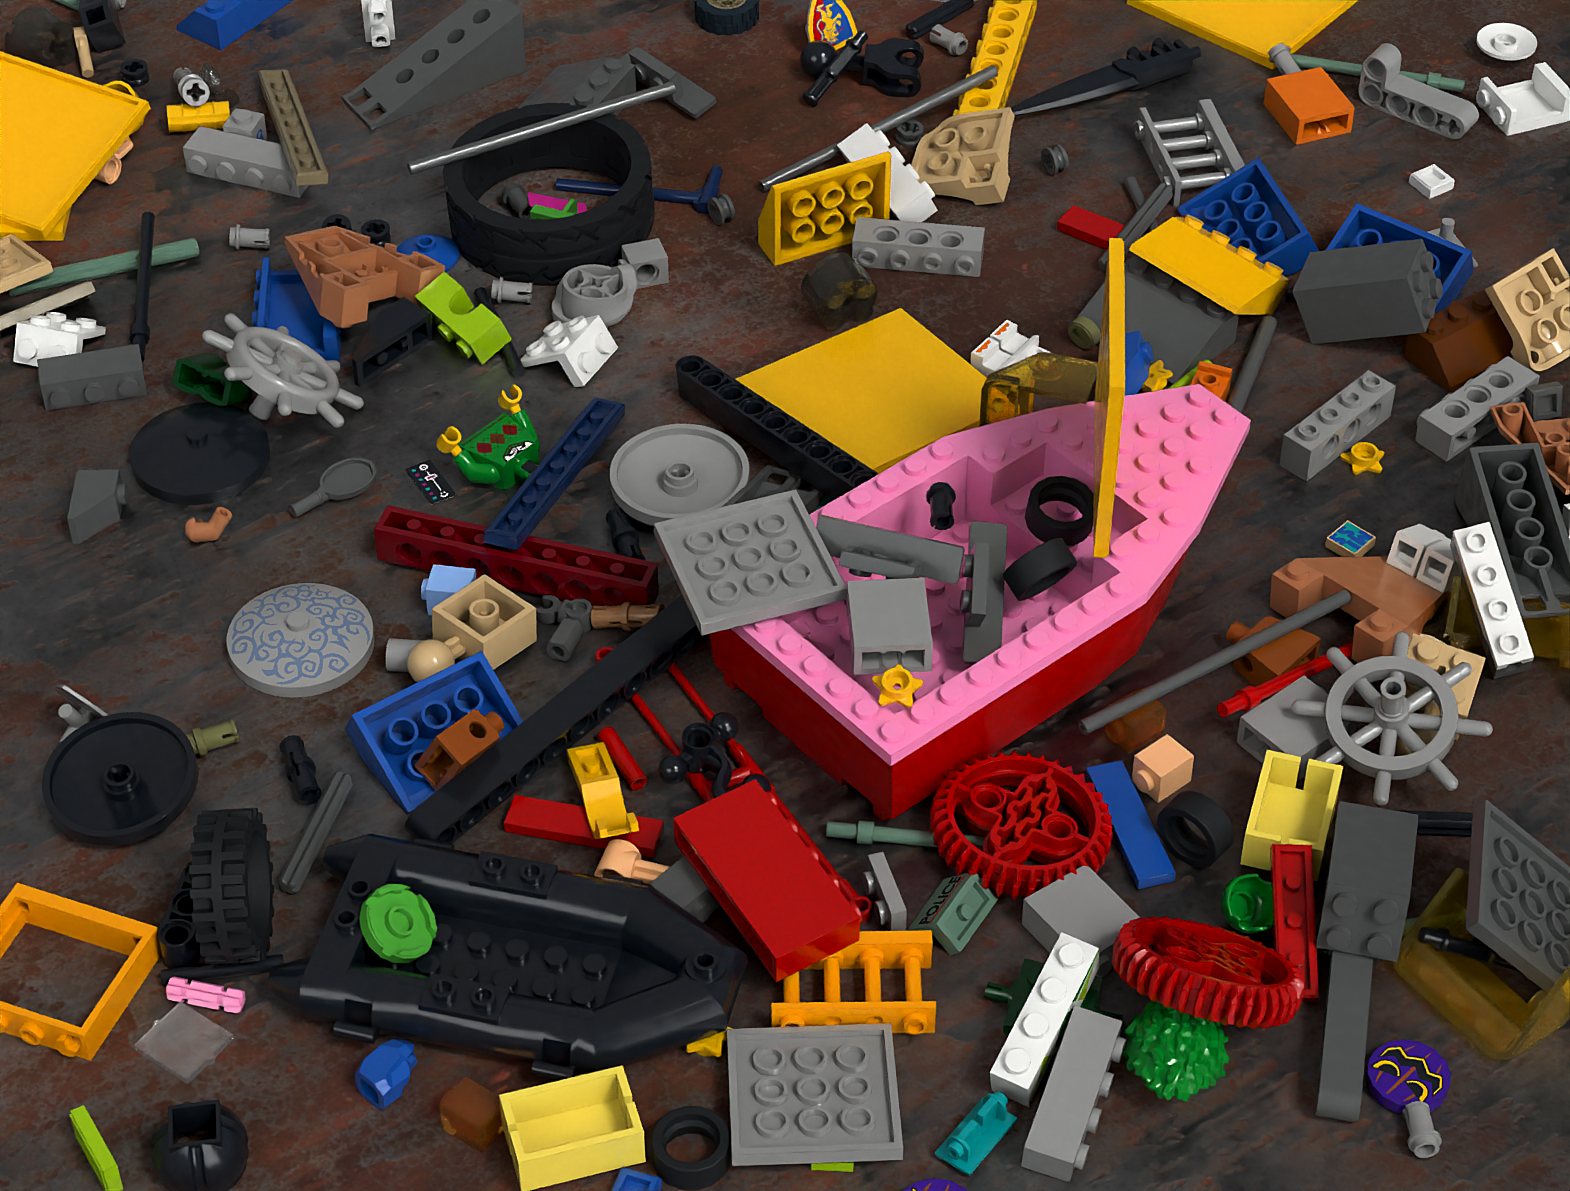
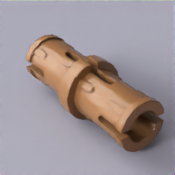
M624 602L622 605L593 606L594 610H591V623L594 629L623 628L625 631H633L636 627L645 625L666 607L663 603L635 605L633 602Z

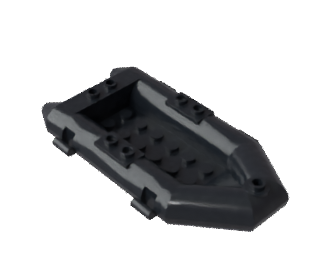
M369 833L329 845L326 848L323 857V868L343 883L341 891L312 955L274 966L268 977V990L301 1017L335 1024L333 1035L336 1037L374 1044L379 1033L531 1063L533 1064L531 1076L559 1081L575 1077L577 1073L588 1074L621 1065L625 1067L726 1031L748 959L743 951L662 892L653 887L644 886L643 880L604 873L602 877L560 870L558 865L485 851L476 854L455 850L454 844L416 837L412 842ZM387 884H403L410 887L409 891L413 892L416 896L420 894L427 900L435 915L437 932L436 937L432 940L431 948L422 957L410 963H393L381 958L369 947L361 932L359 916L363 902L373 891Z

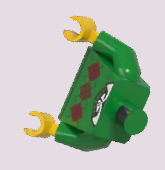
M512 385L510 388V394L514 400L509 399L504 390L501 391L498 397L499 405L505 410H510L511 416L503 413L459 445L461 433L453 426L448 427L445 435L441 434L437 439L438 450L443 453L451 452L453 454L451 459L471 482L490 484L501 490H508L520 480L526 481L539 465L540 442L526 410H521L518 404L522 397V392L516 385Z

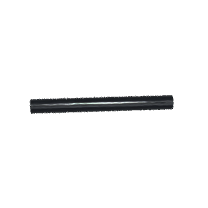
M483 287L477 288L474 291V296L478 304L482 303L500 318L486 289ZM510 341L500 350L513 376L519 378L525 374V368Z

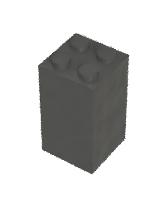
M1423 239L1310 252L1293 289L1295 300L1312 344L1426 333L1429 322L1435 315L1438 299L1442 297L1443 293L1441 280L1436 278L1433 270V256L1430 251L1426 250Z
M1339 801L1327 867L1316 947L1389 961H1398L1411 894L1419 815Z

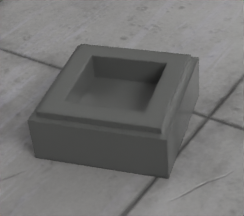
M1558 381L1526 387V407L1533 422L1562 417L1563 385Z

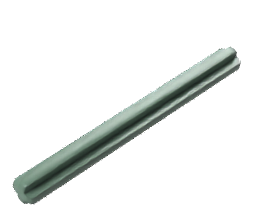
M190 238L153 246L151 266L197 257L199 255V246L196 239ZM139 250L55 267L52 273L10 289L8 292L10 296H17L137 270Z

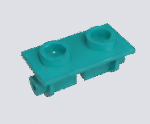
M995 1091L993 1094L988 1093L935 1151V1155L970 1176L1018 1119L1007 1112V1097L999 1091Z

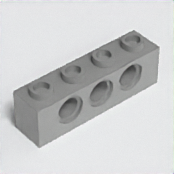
M857 217L852 241V266L980 277L984 253L985 228Z
M1507 356L1497 364L1490 365L1485 372L1475 379H1469L1463 387L1454 393L1447 394L1442 401L1432 408L1422 411L1417 419L1418 428L1415 441L1445 461L1450 460L1497 427L1490 413V406L1524 402L1526 405V387L1538 385L1540 375Z
M1368 370L1284 434L1279 466L1307 482L1342 453L1391 417L1396 386Z

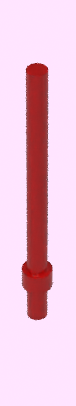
M1353 641L1338 648L1348 659L1352 657ZM1326 654L1319 656L1255 687L1248 685L1237 690L1234 697L1217 705V712L1221 717H1227L1240 710L1244 712L1259 706L1261 700L1278 693L1300 677L1306 676L1310 678L1334 665L1327 659Z

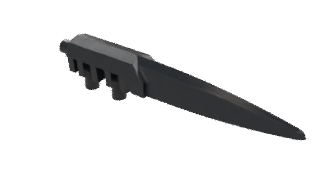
M1156 38L1152 42L1150 54L1145 50L1140 51L1136 46H1132L1127 51L1126 59L1121 58L1112 61V65L1056 85L1011 107L1014 116L1064 107L1122 90L1135 91L1190 72L1193 60L1201 57V50L1198 46L1189 48L1188 45L1186 46L1179 39L1174 40L1172 44L1169 41L1164 42L1161 38Z

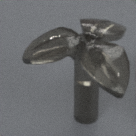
M204 63L199 76L206 82L210 91L209 98L205 103L214 100L215 102L229 101V109L236 106L240 101L238 94L229 88L217 91L221 82L220 76L211 65Z

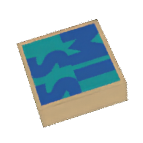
M1347 520L1326 537L1325 547L1341 557H1362L1375 546L1376 537Z

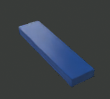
M1123 761L1087 767L1085 777L1088 783H1094L1095 792L1103 793V802L1108 804L1109 815L1112 816L1113 838L1137 889L1174 882L1176 872Z

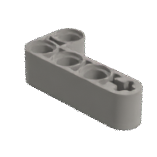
M1389 43L1381 44L1364 60L1359 84V96L1366 105L1451 139H1460L1477 122L1479 112L1473 103L1399 74L1401 53L1396 46Z

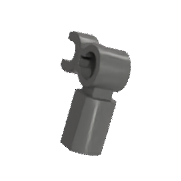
M544 595L542 598L544 609L536 607V621L542 624L559 623L558 628L546 645V650L552 659L566 662L583 634L593 628L591 623L592 605L585 599L564 600V602H560L555 596Z

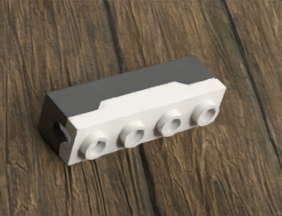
M1490 522L1453 531L1450 547L1493 679L1530 670L1534 655Z

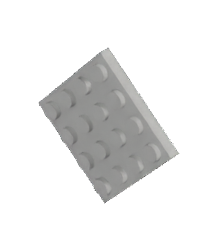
M796 489L654 523V535L701 636L847 599V587Z
M891 1023L727 1029L732 1166L903 1160V1140Z

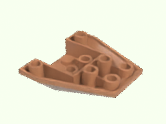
M1524 402L1490 406V413L1499 432L1511 444L1539 443L1551 482L1565 495L1570 494V418L1533 422Z

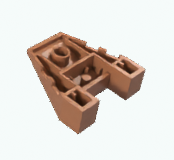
M330 226L284 237V244L319 315L333 322V325L340 328H349L353 324L367 321L368 304L370 302L396 296L399 299L405 297L421 307L415 295L445 271V265L424 254L413 251L411 255H405L397 252V245L385 243V248L370 243L369 236L338 226Z
M1388 556L1296 558L1272 573L1269 607L1287 618L1341 590H1347L1351 596V602L1340 607V609L1360 620L1354 626L1351 659L1360 663L1375 657L1392 656L1394 637L1398 632L1407 633L1410 644L1413 633L1417 635L1422 634L1423 626L1427 620L1432 619L1447 597L1448 591L1442 593L1416 579L1417 575L1412 577L1386 563Z

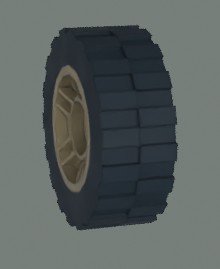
M694 0L695 21L701 29H705L709 33L727 36L742 34L744 31L751 30L757 24V20H759V0Z

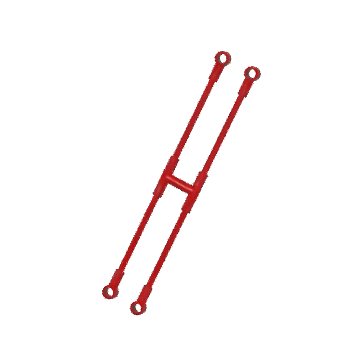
M602 647L598 649L595 655L596 663L614 650V648ZM674 662L667 669L710 723L715 714ZM636 693L630 699L673 755L678 756L681 754V749L640 695ZM734 739L724 741L729 747L730 755L740 766L732 770L731 780L727 789L742 783L745 777L751 774L765 776L742 744L737 743ZM688 771L687 779L706 803L714 799L711 791L714 779L708 781L702 773ZM770 782L771 793L777 801L779 811L785 818L789 817L793 820L799 837L805 845L809 844L815 849L820 865L826 873L831 872L836 877L845 898L848 901H854L858 908L865 909L860 911L862 915V922L860 924L868 922L872 917L871 900L867 897L859 896L845 878H841L775 793V787Z

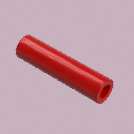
M611 726L603 728L598 733L599 741L604 742L609 756L631 789H642L648 782L647 777L615 729Z

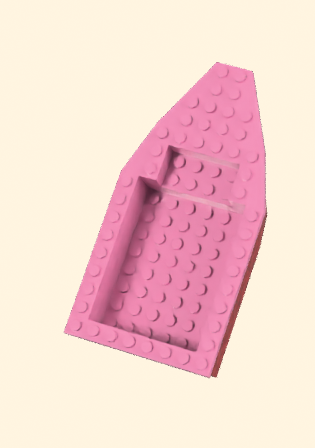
M1200 384L1124 396L1110 546L1107 558L1093 557L1092 528V532L1084 541L1074 546H1067L1077 561L1076 567L1063 579L1045 591L1029 599L1018 601L1005 581L1001 648L974 665L962 662L965 613L960 612V598L962 590H966L967 577H962V567L959 581L956 584L919 577L925 580L933 641L932 671L910 672L913 678L923 680L922 687L912 693L913 705L911 708H907L897 702L885 706L879 705L878 700L881 690L873 683L872 677L883 675L884 673L854 675L847 616V599L710 633L714 664L723 672L724 682L733 691L740 687L762 707L763 717L834 780L841 786L849 783L872 802L873 814L882 822L888 818L893 820L936 792L942 780H946L950 771H956L960 763L967 765L971 757L980 760L984 753L990 756L1094 689L1136 655L1167 602L1189 547L1199 534L1248 435L1251 420ZM1094 401L1047 408L944 436L809 515L815 527L818 517L825 515L963 546L965 549L964 554L968 555L969 526L972 521L1007 525L1006 570L1024 554L1045 543L1031 533L1025 521L1030 491L1037 482L1048 477L1066 476L1086 484L1094 493ZM937 482L948 483L956 494V499L953 503L954 525L947 530H937L935 525L932 527L930 524L931 511L926 494L931 485ZM1049 501L1040 505L1041 510L1054 520L1068 522L1082 518L1079 510L1066 502ZM831 556L846 587L847 581L886 579V576L873 573L871 577L852 575L849 573V568L839 566L840 558ZM899 685L894 686L896 690L901 688Z

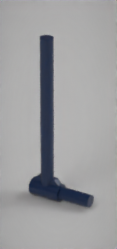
M713 166L707 183L702 188L696 190V192L653 188L654 201L693 204L698 213L709 214L707 202L712 197L718 198V187L723 169L719 166ZM560 178L556 180L557 191L613 196L623 186L620 184Z

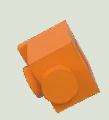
M1199 361L1197 372L1190 385L1200 384L1226 402L1230 391L1232 369Z

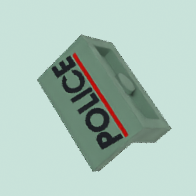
M967 872L959 876L945 878L906 931L932 930L934 937L949 955L958 954L963 950L998 899L989 888L985 890L981 887L982 879L978 874L968 875Z

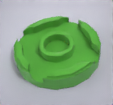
M387 884L373 891L363 902L359 916L361 932L369 947L381 958L393 963H410L422 957L431 948L432 940L436 937L437 932L435 915L427 900L420 894L416 896L413 892L409 891L410 887L403 884Z

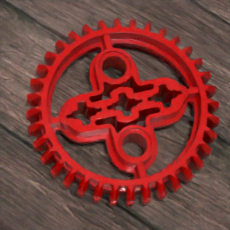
M998 750L994 757L984 753L980 760L971 757L967 765L960 763L956 771H950L946 780H942L937 793L934 795L930 812L931 834H933L934 846L938 847L939 857L945 858L947 867L955 868L957 876L967 872L968 875L978 874L982 879L981 887L985 890L988 888L995 890L997 897L1002 893L1010 894L1013 901L1017 896H1025L1026 898L1058 879L1063 881L1064 876L1070 872L1077 875L1076 869L1083 865L1090 867L1097 874L1098 870H1101L1105 864L1106 856L1109 855L1113 837L1112 816L1109 815L1108 804L1103 802V793L1095 792L1094 783H1085L1084 774L1074 775L1072 766L1061 767L1059 759L1049 762L1045 759L1044 754L1040 758L1031 757L1029 751L1025 756L1017 755L1015 750L1010 755H1004ZM1000 786H1019V787L1015 790V792H1011V791H1009V790H1007V789H1004V788H1002V787H1000ZM1060 801L1069 806L1078 815L1087 830L1088 837L1078 833V826L1073 818L1058 811ZM954 812L965 816L966 826L971 832L985 837L982 850L973 845L960 831L954 818ZM1030 857L1046 865L1031 866L1023 864Z
M1155 916L1141 917L1125 923L1114 942L1112 965L1123 981L1127 982L1131 988L1137 989L1139 994L1149 996L1151 1001H1158L1164 1007H1171L1178 1010L1179 1013H1186L1194 1018L1199 1017L1209 1022H1219L1225 1026L1231 1024L1239 1028L1244 1026L1252 1029L1258 1028V1026L1264 1029L1270 1028V1026L1277 1027L1288 1023L1289 1020L1294 1018L1303 999L1304 978L1291 961H1287L1281 954H1276L1273 948L1265 947L1262 942H1255L1249 936H1241L1236 934L1235 931L1222 929L1221 926L1215 927L1208 925L1206 922L1204 924L1195 922L1192 919L1189 921L1182 920L1179 917L1174 919L1166 916L1160 918Z

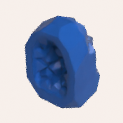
M392 1039L380 1045L365 1057L354 1073L356 1086L361 1096L377 1109L386 1108L402 1096L403 1088L409 1083L410 1072L417 1064L414 1044L403 1039Z

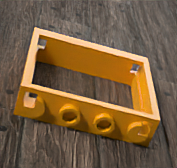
M16 883L0 906V959L25 923L129 956L82 1027L0 1001V1033L4 1032L22 1038L31 1045L40 1044L58 1050L61 1054L68 1057L77 1056L91 1061L162 955L158 939V927Z

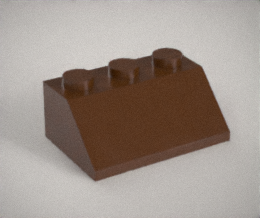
M1481 290L1435 313L1429 322L1426 333L1408 334L1404 357L1450 393L1464 386L1469 379H1475L1485 372L1490 365L1497 364L1507 356L1514 359L1510 353L1513 349V340L1487 293Z

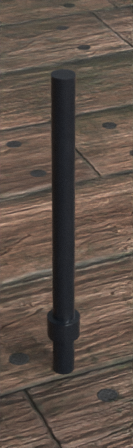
M144 212L142 214L134 324L130 327L129 336L132 345L139 344L142 362L145 360L146 344L150 340V327L147 325L155 222V215L152 212Z

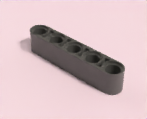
M1334 950L1331 952L1315 1116L1358 1122L1363 1088L1373 957Z

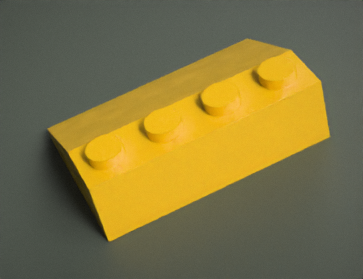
M887 151L772 185L758 218V245L774 266L852 243L857 217L890 220L891 153Z
M1186 215L1185 218H1170L1132 243L1129 251L1237 315H1273L1291 282L1290 279L1282 275L1284 271L1282 268L1270 262L1265 264L1255 259L1257 256L1255 252L1243 246H1239V248L1229 244L1230 238L1215 230L1212 233L1202 228L1204 223L1191 215Z

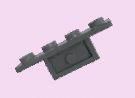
M638 46L620 58L624 62L635 65L636 80L647 88L673 81L676 93L663 98L693 118H698L716 104L715 96Z
M821 515L818 517L816 529L830 556L840 558L839 566L849 568V573L852 575L871 577L873 573L886 576V579L925 577L951 584H956L959 581L965 552L963 546Z
M972 521L969 526L968 555L964 554L962 562V577H967L966 590H962L960 598V612L965 613L962 662L964 664L974 665L1001 648L1005 584L1003 573L1005 572L1007 525Z

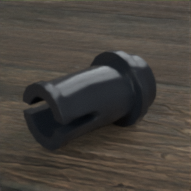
M934 483L926 494L931 511L930 524L932 527L935 525L937 530H947L954 525L953 503L955 502L956 494L948 483Z

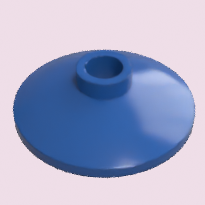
M440 234L415 235L404 240L397 247V252L405 255H411L415 251L445 265V272L452 269L459 260V248L452 239Z

